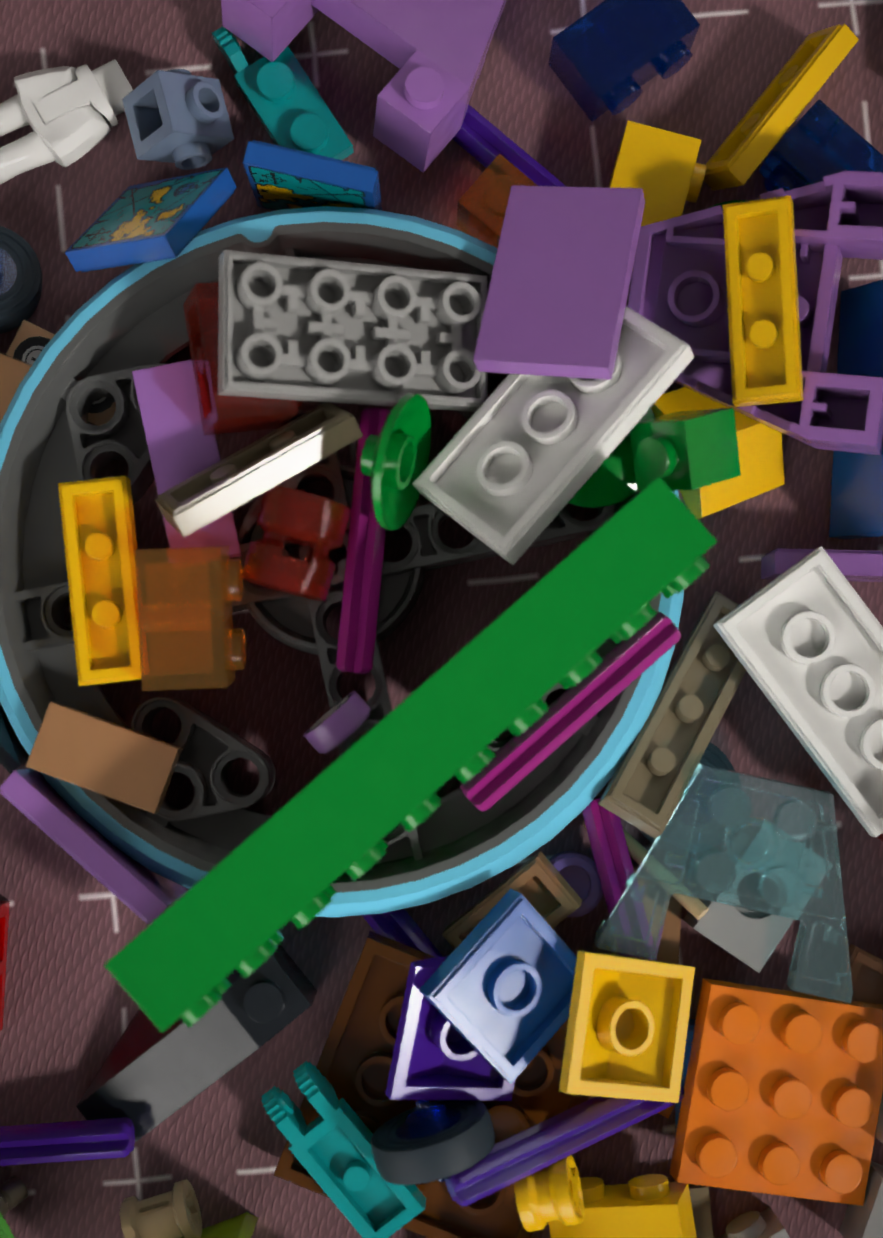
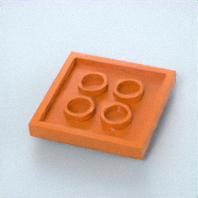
M703 978L684 1084L685 1093L681 1101L671 1159L670 1175L677 1183L863 1206L883 1093V1005Z

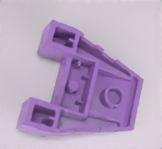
M221 0L223 27L272 63L314 15L321 11L398 67L400 70L377 96L373 136L424 173L461 129L477 79H479L489 45L498 26L506 0Z
M843 171L823 177L824 181L785 192L783 188L760 194V198L756 199L791 195L793 200L803 401L735 407L733 405L723 208L721 205L641 226L632 271L628 308L690 346L694 358L673 382L728 408H734V411L815 449L881 455L883 446V378L826 373L843 258L883 260V172Z

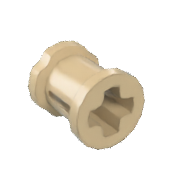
M187 1179L175 1182L172 1191L141 1201L137 1197L132 1196L125 1198L120 1204L121 1228L125 1238H179L183 1236L185 1238H201V1212L195 1191Z

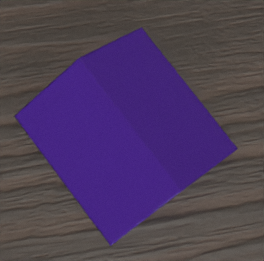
M450 955L411 962L385 1094L390 1100L511 1101L515 1080L510 1084L500 1077L419 991L422 985Z

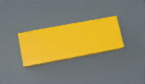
M838 24L807 36L706 163L704 181L713 190L743 186L858 42L859 39L846 24Z
M791 195L724 204L723 224L733 405L735 407L803 401L794 209Z
M127 476L58 483L78 685L90 686L151 679L131 481Z

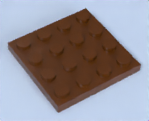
M370 931L316 1068L330 1082L338 1100L344 1098L374 1134L382 1124L394 1116L414 1107L439 1100H390L385 1094L410 964L414 961L436 957ZM568 1019L516 1078L511 1101H481L486 1106L491 1118L495 1144L588 1100L589 1095L566 1094L559 1091ZM304 1096L299 1109L308 1125L320 1114L308 1101L307 1097ZM287 1140L273 1176L328 1197L288 1149L290 1142ZM444 1178L415 1184L426 1197L425 1210L402 1227L427 1238H531L534 1232H527L523 1227L516 1204L514 1183L468 1206H460L451 1198Z

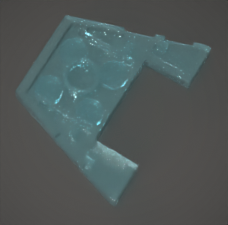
M699 763L665 830L655 839L636 873L630 875L625 884L627 888L608 919H604L597 930L594 940L597 948L656 961L670 897L673 894H681L800 920L786 984L792 991L851 1003L853 987L834 795L824 790Z

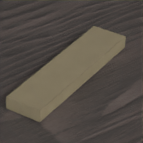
M718 591L708 599L669 671L648 719L614 773L598 803L654 839L665 830L746 672V669L713 626V624L739 606V604Z

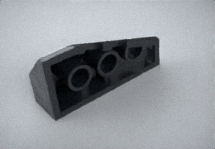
M279 943L276 946L278 949L246 978H243L236 968L228 974L226 978L232 985L221 995L222 999L191 1027H188L179 1018L162 1033L143 1010L139 1008L76 1107L86 1120L125 1117L131 1119L135 1129V1142H137L258 1050L312 1006L317 990Z

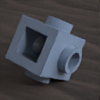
M185 69L157 70L122 99L138 160L175 163V166L182 170L196 169L210 163L212 155L234 139L219 79L191 75V72Z

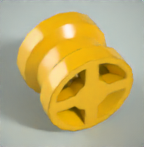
M572 1155L514 1183L519 1216L527 1232L543 1230L548 1221L560 1220L566 1226L583 1223V1191L578 1168Z

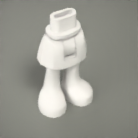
M115 59L92 71L87 64H84L77 68L62 66L42 69L14 77L18 94L0 103V137L28 125L31 126L33 132L0 147V185L21 173L53 161L63 167L71 165L103 140L110 132V127L118 125L116 115L125 111L122 99L133 89Z

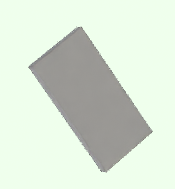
M223 250L219 256L218 395L394 407L402 396L407 393L422 395L426 399L429 409L476 412L488 398V372H478L473 361L487 299V276Z

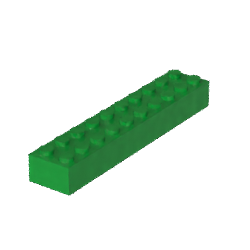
M658 476L105 963L106 969L162 1033L179 1018L188 1027H191L222 999L221 995L232 985L226 978L228 974L236 968L243 978H246L278 949L276 946L284 939L278 930L289 920L300 930L332 901L331 897L337 891L332 887L331 883L346 871L355 881L382 858L387 852L385 849L389 846L383 839L385 835L399 823L408 832H411L441 805L439 802L441 799L435 791L455 775L462 784H465L495 757V754L487 746L506 728L513 735L519 736L549 709L541 697L557 683L564 689L568 687L573 688L603 661L595 651L609 637L615 644L621 640L626 641L652 619L657 612L651 607L649 602L661 592L668 599L675 593L679 594L710 567V564L702 555L718 541Z

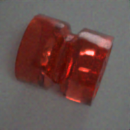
M274 486L265 491L256 521L264 531L263 538L250 542L241 579L287 594L326 602L336 565L328 557L330 550L342 547L351 509L335 501L286 487ZM284 540L308 547L303 561L281 555Z

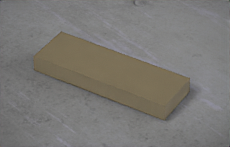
M325 402L159 494L155 501L165 520L183 537H186L363 437L354 415L330 402Z

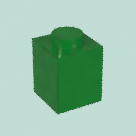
M734 408L678 411L639 421L630 431L637 491L644 490L658 476L672 491L694 490L741 475Z

